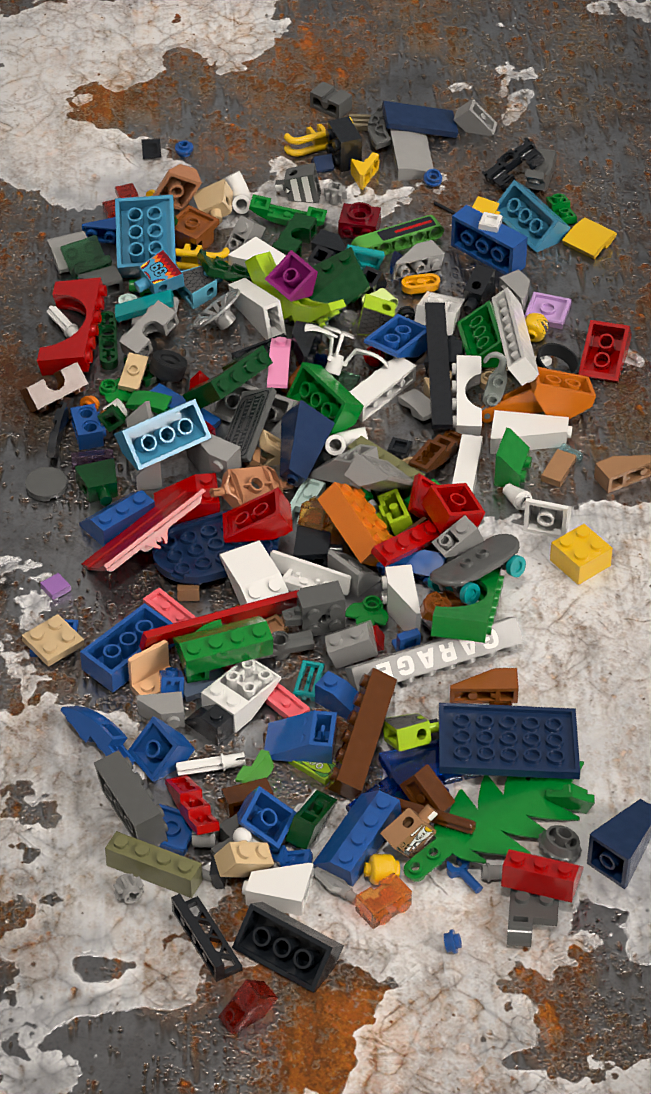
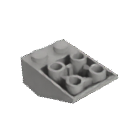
M359 444L313 469L308 478L318 481H329L332 484L337 482L353 486L349 483L350 479L345 476L357 453L379 458L377 447Z

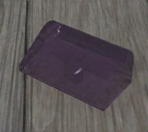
M113 449L71 453L73 469H75V466L114 458Z

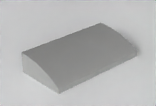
M389 129L398 181L423 179L424 174L429 169H434L427 135Z

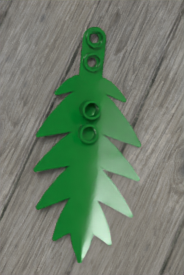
M580 761V771L584 765V761ZM484 775L478 796V809L463 789L458 791L454 799L455 802L450 809L451 814L476 822V829L473 834L434 824L436 839L406 862L404 874L409 880L419 882L452 854L462 860L486 864V859L475 852L506 856L508 850L511 849L531 854L530 851L505 833L538 839L539 834L546 829L529 817L556 821H580L579 816L546 799L545 791L547 789L560 791L563 789V785L567 784L570 785V792L588 794V790L573 784L574 779L531 777L528 782L526 777L507 776L503 794L489 775Z

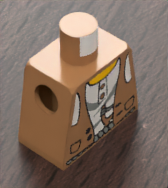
M429 804L420 813L408 808L380 834L395 850L411 859L424 849L436 834V830L430 822L438 813Z

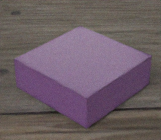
M59 573L40 582L41 588L52 600L71 591V585Z

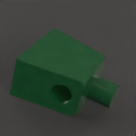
M114 458L75 466L76 482L88 502L100 501L101 505L107 506L111 504L112 498L118 496Z

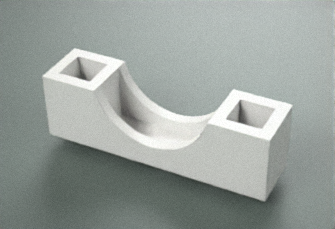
M457 355L456 363H452L451 372L452 375H455V380H452L451 389L452 393H455V398H452V410H455L453 428H455V432L460 434L480 436L482 408L473 405L467 399L466 392L471 387L480 384L481 356Z

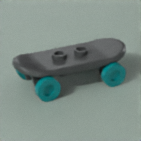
M498 534L489 537L472 549L433 570L428 578V588L438 593L450 590L454 592L457 598H460L461 602L467 605L476 603L480 596V588L477 584L470 581L478 580L500 566L502 570H506L507 574L517 578L523 574L526 568V561L524 557L515 555L520 549L519 540L511 534Z

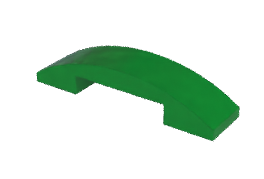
M254 194L249 209L258 216L287 226L288 220L292 219L295 213L317 218V226H322L327 214V210L311 206L308 207L306 212L271 204V198Z

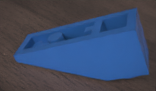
M327 671L315 684V703L332 712H337V715L347 720L350 712L354 710L353 700L358 691L345 679Z

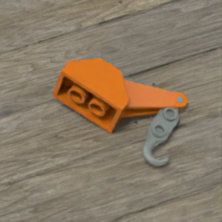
M491 352L483 360L484 363H487L490 358L499 359V365L490 374L482 396L485 404L481 407L482 421L485 423L493 421L495 410L530 414L544 412L546 415L569 417L571 419L591 408L594 404L596 394L589 377L537 367L539 375L534 381L523 386L521 385L503 395L507 384L506 357L500 352Z

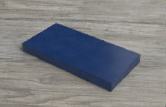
M383 101L382 103L387 129L457 138L458 136L453 110Z

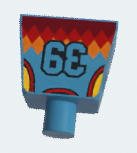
M164 249L140 266L141 279L134 282L135 288L139 293L148 288L155 294L169 289L173 291L185 286L183 273Z

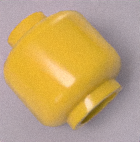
M373 854L370 856L369 861L364 863V876L369 878L372 885H392L395 879H399L400 864L392 854Z

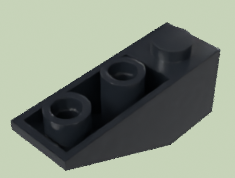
M295 322L292 330V350L300 366L302 362L314 364V355L318 353L323 333L318 331L305 332L304 327L306 324L320 327L318 323Z

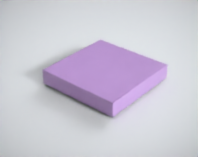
M533 292L524 317L531 313H540L548 320L549 327L562 329L570 310L572 299Z

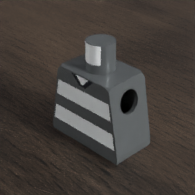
M315 163L286 169L284 179L275 181L276 191H286L288 200L292 202L319 203L321 188Z

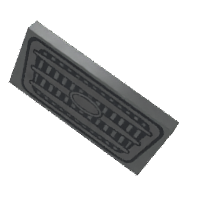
M273 387L242 392L224 439L241 447V463L251 462L277 392Z

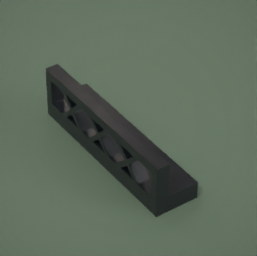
M180 893L172 896L173 914L215 981L218 982L242 971V964L200 898L197 896L184 901ZM197 906L199 910L198 916H194L190 908ZM200 924L210 927L208 934L203 931ZM210 941L221 944L220 952L215 950ZM222 959L231 961L234 966L225 969Z

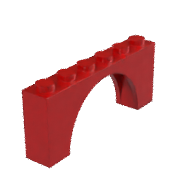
M101 277L55 282L52 294L56 307L58 309L80 312L86 318L81 328L71 337L54 345L40 347L37 357L42 376L54 375L53 373L78 362L82 372H89L90 363H93L92 353L96 349L95 339L99 335L98 324L102 321L101 312L105 307L104 298L107 297V287L103 285Z

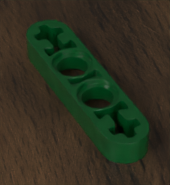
M104 311L101 313L102 321L98 324L100 365L105 370H113L118 366L117 324L115 314L111 311ZM106 332L113 333L111 335H103ZM108 345L113 346L112 348H109V349L104 348L105 346H108Z

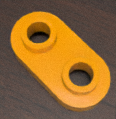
M433 273L410 275L404 277L401 281L402 291L410 295L426 293L427 291L434 292L440 288V277Z

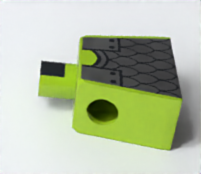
M365 294L357 334L369 336L395 316L396 304L370 294Z
M419 713L387 717L382 726L384 741L399 752L430 744L431 733L439 732V721L437 718L427 720Z

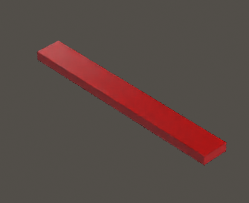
M299 590L144 631L139 647L144 651L153 644L166 640L168 645L173 644V638L194 633L202 626L220 619L222 625L256 616L264 619L275 614H282V611L297 606V592Z

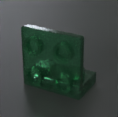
M96 235L60 247L73 280H78L79 274L112 265L110 254L104 255Z

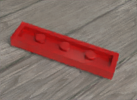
M427 520L375 545L371 553L386 567L431 545V542L441 534L430 520Z

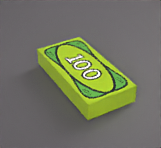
M304 761L289 762L290 765L323 785L330 781L328 779L329 773L336 765L333 762L332 764Z

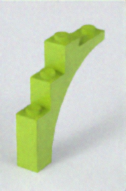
M270 251L255 255L245 261L252 283L280 300L284 320L289 319V322L318 323L323 328L326 325L325 322L329 320L328 317L331 318L339 315V310L346 307L343 299L331 303H320L306 297L290 302L265 280L268 274L277 266Z

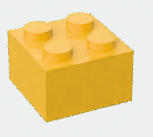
M582 524L551 542L550 561L579 585L611 566L613 548L587 525Z

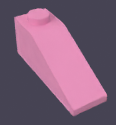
M285 337L271 338L269 356L273 363L268 366L267 388L288 387L292 339H286Z

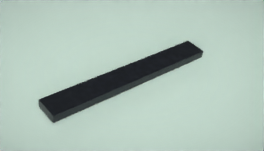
M425 302L432 429H453L445 302Z

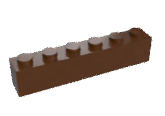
M372 668L368 674L364 673L359 681L361 689L354 697L353 704L355 707L350 712L346 721L349 723V726L341 736L340 741L343 744L336 752L334 760L337 762L328 776V779L331 780L328 789L352 801L362 792L397 682L396 678L378 669Z

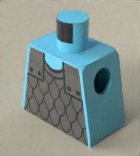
M202 266L181 271L185 286L176 289V292L192 309H195L217 295V283L222 282L223 279L210 278L206 275Z

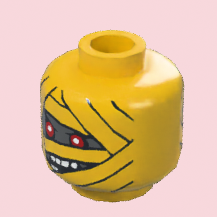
M540 313L528 314L525 317L530 340L535 343L540 342L548 331L549 322Z

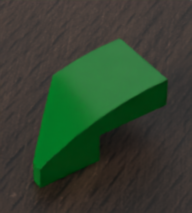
M569 784L563 785V789L560 791L551 789L545 791L546 799L578 813L587 814L595 804L594 795L570 792Z

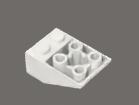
M255 659L237 663L201 692L202 707L217 704L233 715V732L236 733L252 720L280 682L281 676Z

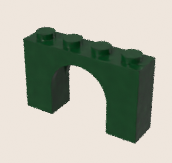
M262 345L235 358L222 367L223 372L196 385L182 396L186 402L196 399L199 409H202L230 394L271 365L273 361Z

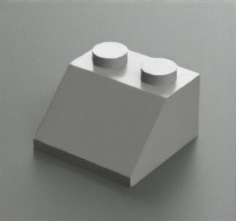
M371 620L329 633L325 636L327 653L336 669L378 656Z

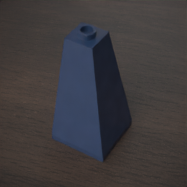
M302 400L281 418L280 477L295 487L300 486L307 480L335 424Z
M640 798L595 829L589 837L587 864L623 889L628 886L651 840V804Z

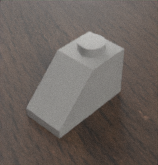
M474 99L458 108L454 117L456 124L467 133L492 136L497 127V122Z
M182 691L136 695L138 714L150 721L154 716L172 728L185 727Z

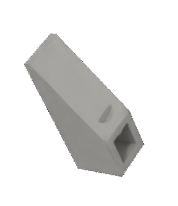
M433 240L417 243L395 263L392 279L396 280L410 275L441 269L445 253Z

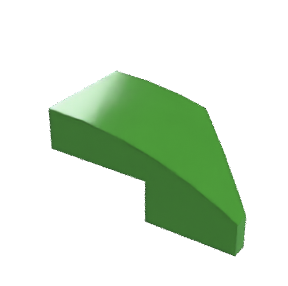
M260 750L252 766H242L235 781L246 783L267 778L274 768L269 751Z

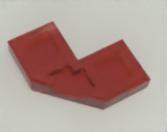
M133 183L115 187V193L118 198L138 197V192ZM115 199L102 202L107 218L116 217Z

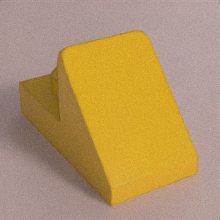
M372 152L364 162L351 159V175L358 187L363 190L379 170L378 153Z

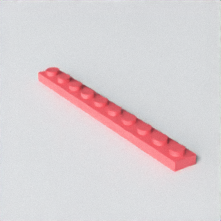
M161 588L156 589L143 598V604H147L172 623L196 618V616ZM236 664L229 665V666H225V667H221V668L224 669V670L227 672V671H229L232 667H234ZM280 683L277 684L265 701L268 706L284 719L310 712V707Z

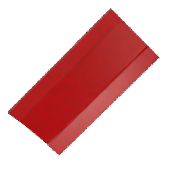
M178 488L82 562L81 565L88 570L114 571L138 551L146 552L152 548L160 549L161 546L156 542L160 543L163 541V544H167L168 528L199 505L202 495L206 491L203 488L198 492H186Z

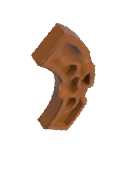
M445 590L443 593L435 591L429 593L420 606V613L422 619L432 621L436 606L459 607L466 606L467 604L461 602L460 598H457L452 591Z

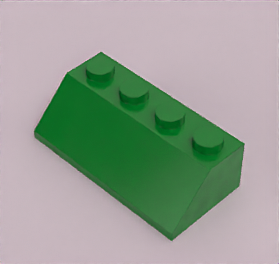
M487 301L458 321L457 325L466 355L481 356V367L497 368L499 365V359L490 358L487 363L483 362L485 356L491 352H500L505 356L494 307L490 301Z
M302 362L286 396L297 401H304L333 421L335 424L329 436L343 432L356 424L364 407L321 365Z
M260 616L173 638L186 677L273 654V636L267 621Z

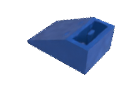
M314 710L268 723L264 750L269 751L272 760L332 764L337 733V712Z

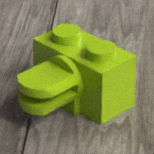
M397 488L377 496L380 503L378 506L380 512L376 513V515L385 522L387 531L392 530L393 535L396 536L413 524Z

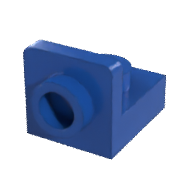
M418 628L399 633L397 638L392 640V646L397 652L420 645L421 633Z
M174 667L159 670L160 693L182 691L183 698L184 675L182 671Z

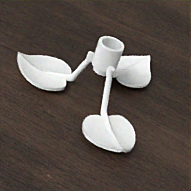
M313 324L305 325V332H322L330 339L328 362L325 367L329 373L339 376L343 366L347 367L348 362L356 354L377 358L388 369L389 365L384 358L376 353L355 348L344 361L345 356L339 355L344 336L351 339L356 338L352 334L332 326L324 325L321 328ZM338 336H340L339 341H338V345H337V348H336V351H335V353H334V352H333L334 337H335V338H338Z

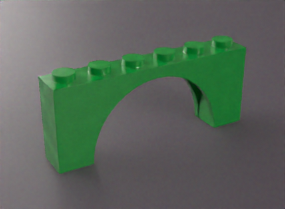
M501 567L478 580L470 581L477 584L480 588L479 602L459 607L436 606L433 613L431 636L485 643L487 635L492 633V626L494 625L504 585Z

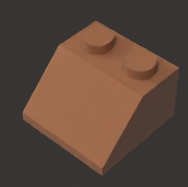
M183 164L169 169L152 196L173 195L174 209L182 211L187 207L202 184L197 169Z

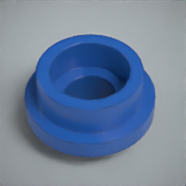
M186 140L180 141L175 145V151L180 157H188L192 154L193 144Z
M429 169L424 174L423 180L428 186L436 187L441 184L442 175L437 169Z
M454 929L444 933L447 953L453 952V954H458V948H462L460 934H456Z

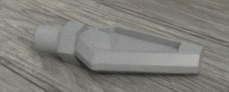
M319 867L314 868V876L331 893L339 894L344 900L348 899L352 903L358 901L359 895L348 886L345 880Z

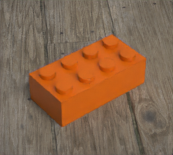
M334 482L317 500L359 562L376 567L379 561L371 553L372 548L394 536L390 535L387 531L385 522L378 518L374 506L367 502L362 489Z

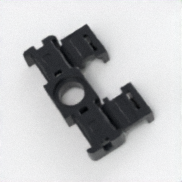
M524 138L525 141L514 150H508L496 160L497 163L485 172L482 171L483 176L490 184L496 183L505 192L513 180L516 181L514 175H509L508 173L526 160L530 170L535 169L545 161L543 155L537 151L535 144L528 138Z

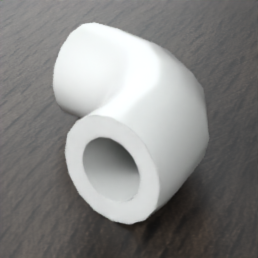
M236 171L224 179L233 190V209L239 214H244L250 210L251 195L241 172Z
M360 427L329 436L325 442L327 452L331 455H340L346 452L347 446L360 436L368 439L366 428Z

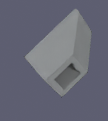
M240 215L225 247L229 248L231 253L254 237L261 239L266 227Z
M518 269L500 277L498 291L501 292L508 287L521 303L523 313H525L529 298L530 279Z
M464 515L431 543L445 558L460 556L482 543L484 539L478 528Z

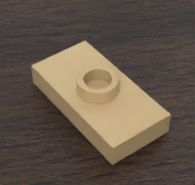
M129 352L118 389L129 392L140 389L149 357Z

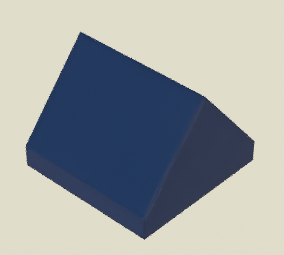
M332 154L315 156L311 159V163L316 165L317 173L334 170Z

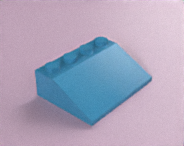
M173 195L115 198L117 269L121 277H141L140 266L163 249L176 264Z

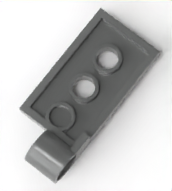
M511 889L507 945L531 947L533 924L557 926L559 900L541 895L533 897L530 895L532 893Z

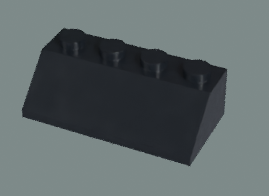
M264 902L250 903L232 946L233 949L313 993L318 990L333 971L344 945Z

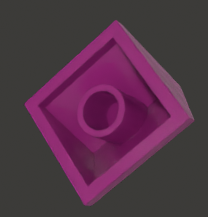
M291 250L268 274L265 280L292 302L312 296L318 272Z

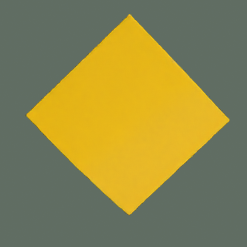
M583 218L565 235L562 242L564 245L595 260L603 248L607 249L617 233L592 220Z

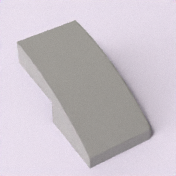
M412 389L398 396L399 404L410 408L413 417L422 421L431 418L430 399L423 393Z

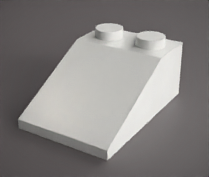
M427 291L417 304L414 321L426 326L425 302H445L447 336L453 335L465 304L464 299Z
M260 540L219 555L240 605L289 592L280 571Z
M412 565L385 567V576H381L382 589H385V591H381L382 604H386L387 613L403 631L418 628L420 632L421 613Z

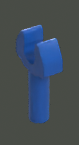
M456 857V863L460 867H454L449 861L446 862L447 875L451 879L461 877L476 894L482 891L483 886L468 872L470 862Z

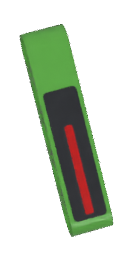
M427 215L358 236L352 241L351 245L384 251V254L388 255L411 248L417 243L437 240L444 234V228L435 216Z

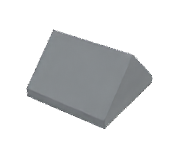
M329 550L328 568L350 575V591L357 597L381 581V576L365 564H361L354 556Z

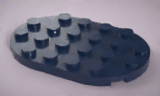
M226 510L168 528L167 544H163V541L157 542L161 548L152 549L153 561L157 570L164 577L181 583L200 585L228 576L219 557L220 554L256 541L225 543L223 538V513L229 511ZM279 537L274 540L260 541L269 556L272 550L278 551L280 545Z

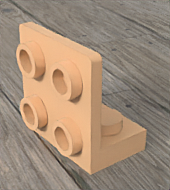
M166 640L153 644L151 647L134 654L128 659L130 689L135 695L160 693L159 670H165V668L170 667L168 642Z

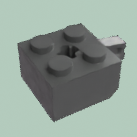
M339 581L300 588L297 592V606L282 611V620L285 627L298 625L300 632L311 630L313 636L344 629L346 599Z

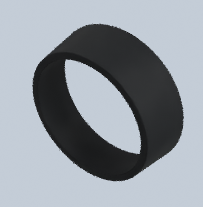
M547 343L539 348L536 357L537 367L547 368L540 357L549 355L563 360L569 366L572 374H576L579 370L580 363L578 357L566 346L557 343Z

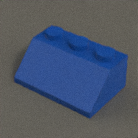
M139 490L126 495L79 522V526L103 547L154 508L155 501L143 490Z

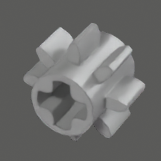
M340 182L328 184V188H324L325 201H328L331 205H340L342 199H347L346 186H342Z
M127 873L119 876L116 884L113 885L117 900L123 899L124 903H134L141 898V893H144L142 889L144 884L139 876L134 878L133 874Z

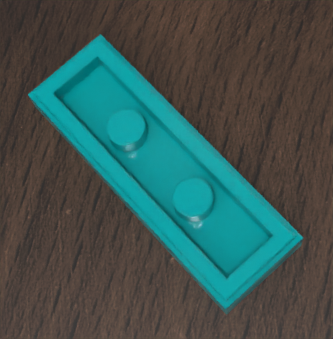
M169 289L116 304L115 318L117 322L142 316L158 300L169 308L174 307L173 292Z

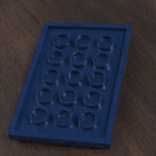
M439 702V773L580 779L576 708Z

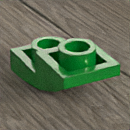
M557 193L546 197L548 207L567 225L577 223V215L571 210L570 200L564 194Z
M133 391L125 408L135 411L145 401H150L151 412L160 414L168 410L172 402V396L153 391Z

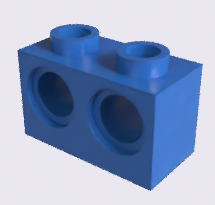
M95 404L70 408L71 423L79 451L104 446L103 438L107 437L104 425H101V421L97 417L100 411H96Z

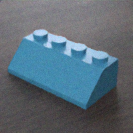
M513 180L497 201L499 203L498 211L503 216L502 221L510 228L527 236V244L535 252L560 243L571 228L526 186Z
M196 399L182 403L114 433L123 455L137 471L212 438Z

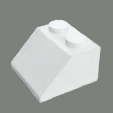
M526 498L523 531L556 538L565 535L571 520L572 506Z

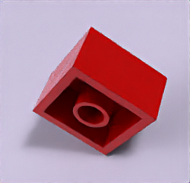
M467 483L431 485L422 502V506L440 534L445 532L464 515L478 528L486 513Z

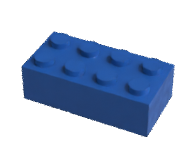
M465 205L452 215V247L504 275L518 269L521 271L526 267L527 236L502 223L497 233L478 229L483 213L469 205Z
M144 603L80 651L82 670L111 692H115L129 681L128 659L134 654L142 652L139 644L143 632L173 623ZM175 644L168 645V649H171Z

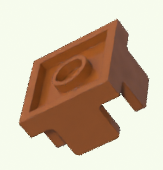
M190 205L176 215L178 223L175 226L176 248L183 249L185 244L191 245L193 243L197 245L199 243L204 251L214 242V230L220 225L218 218Z

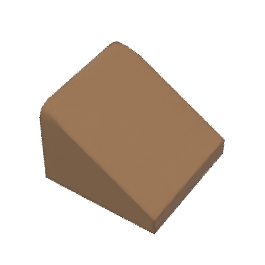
M178 583V601H200V585Z

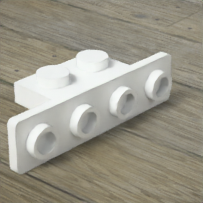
M272 550L270 553V557L280 573L284 574L283 580L289 591L292 592L300 590V588L338 580L343 594H349L351 585L350 575L276 550Z

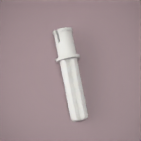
M49 306L47 314L64 331V335L67 338L78 331V326L74 323L72 324L56 306Z
M244 752L228 755L220 753V756L177 762L176 771L178 776L223 770L224 772L228 768L246 766Z

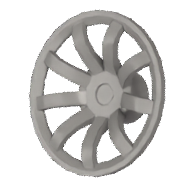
M233 289L216 299L194 320L192 327L199 329L210 322H214L220 330L230 326L236 317L229 309L240 295V290ZM214 307L217 313L210 311L209 309Z

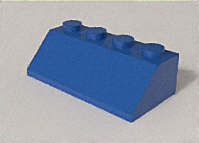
M380 790L362 793L313 862L314 868L319 867L345 880L349 886L353 887L364 871V863L369 861L371 855L376 854L385 841V838L380 833L402 814L400 800Z

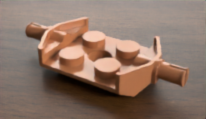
M258 466L228 469L223 474L221 487L210 488L209 493L211 497H224L234 509L277 487L283 493V490L293 489L294 486L279 479L273 468ZM251 482L257 484L259 489L254 488Z

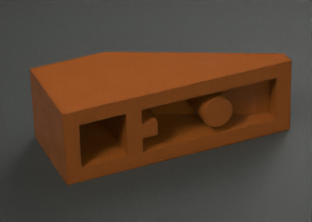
M493 668L450 685V703L485 704L490 701L518 703L519 685L517 668Z

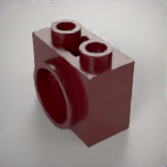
M364 202L344 203L338 221V234L340 237L355 239L358 236L378 231L381 224V207H373Z

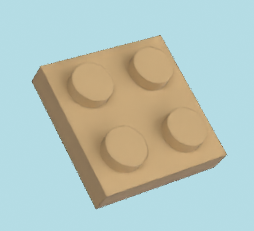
M59 614L22 634V641L48 667L85 645L84 639Z

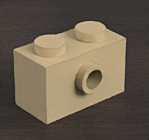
M246 840L229 842L214 855L220 877H250L251 871L269 869L274 865L268 843L247 842Z

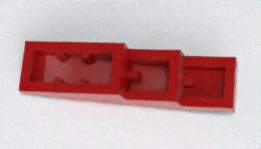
M188 775L165 779V784L173 801L196 835L220 831L219 821L211 814L210 804L203 799L202 789Z

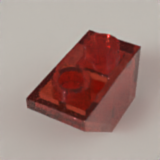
M246 979L218 1018L232 1034H236L263 1018L278 997L264 981Z

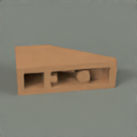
M651 455L612 456L595 464L594 479L607 493L651 476Z

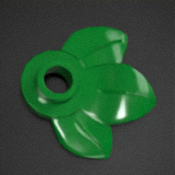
M120 378L116 380L105 379L99 386V393L105 397L108 404L115 399H119L122 403H127L132 392L118 389Z
M375 595L365 597L360 603L351 604L345 611V617L356 619V624L371 620L373 626L375 624L385 626L389 619L388 613L383 609L382 601Z

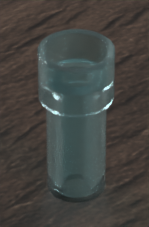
M565 443L559 449L577 455V460L579 461L582 460L584 453L571 448L570 445Z

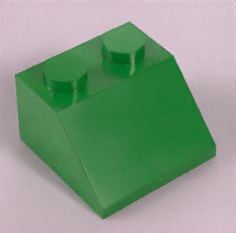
M506 427L496 454L494 486L504 488L507 484H512L520 488L521 483L526 481V469H530L532 457L529 456L530 447L511 428Z

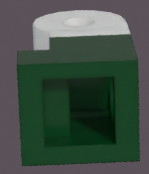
M115 399L103 407V411L98 413L97 417L110 433L125 422L127 410L119 399Z

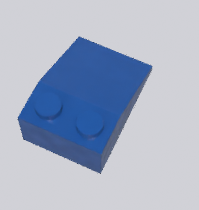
M397 314L365 338L364 343L397 358L419 357L427 350L426 326Z

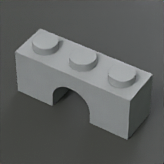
M159 300L154 305H151L142 318L136 320L133 327L122 335L119 341L122 352L127 356L129 352L148 356L153 351L150 339L146 336L152 332H160L167 336L179 323L176 311Z

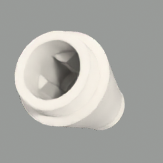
M507 484L503 488V494L518 510H525L526 498L532 499L530 492L512 484Z

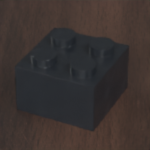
M349 116L328 121V129L325 131L328 139V144L325 146L327 154H332L333 164L338 167L340 172L350 171L351 159L362 161V137Z

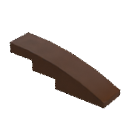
M447 429L443 435L438 434L434 440L428 439L412 457L408 465L424 472L436 469L459 450L462 434Z

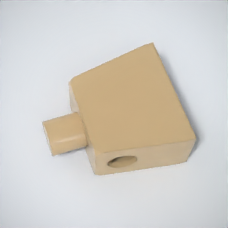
M225 179L197 190L193 196L198 209L218 218L219 223H222V217L232 212L233 190Z

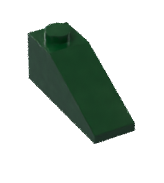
M316 790L293 817L285 840L292 843L296 848L308 849L316 839L338 799Z

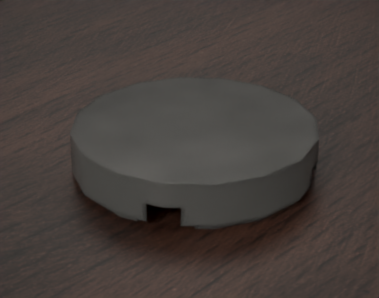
M41 467L33 470L27 475L25 480L28 495L35 500L44 502L50 501L54 497L55 499L60 498L68 487L66 475L63 471L53 467Z

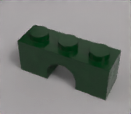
M295 213L292 219L288 220L286 228L280 232L278 240L272 244V247L284 255H287L292 250L299 257H302V243L310 244L317 234V218Z

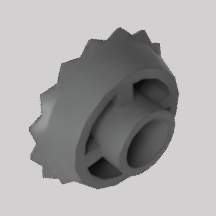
M554 825L539 834L537 839L540 843L539 847L544 850L545 854H549L551 858L569 862L581 856L580 852L582 849L579 837L570 828Z

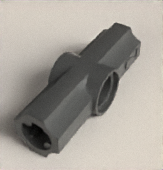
M311 630L287 634L284 631L273 632V654L256 658L255 660L268 657L275 660H284L289 656V653L314 649Z

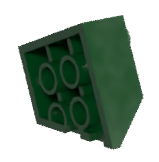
M352 247L312 266L318 274L313 294L308 298L320 303H331L343 299L345 305H348L349 303H354L371 288Z

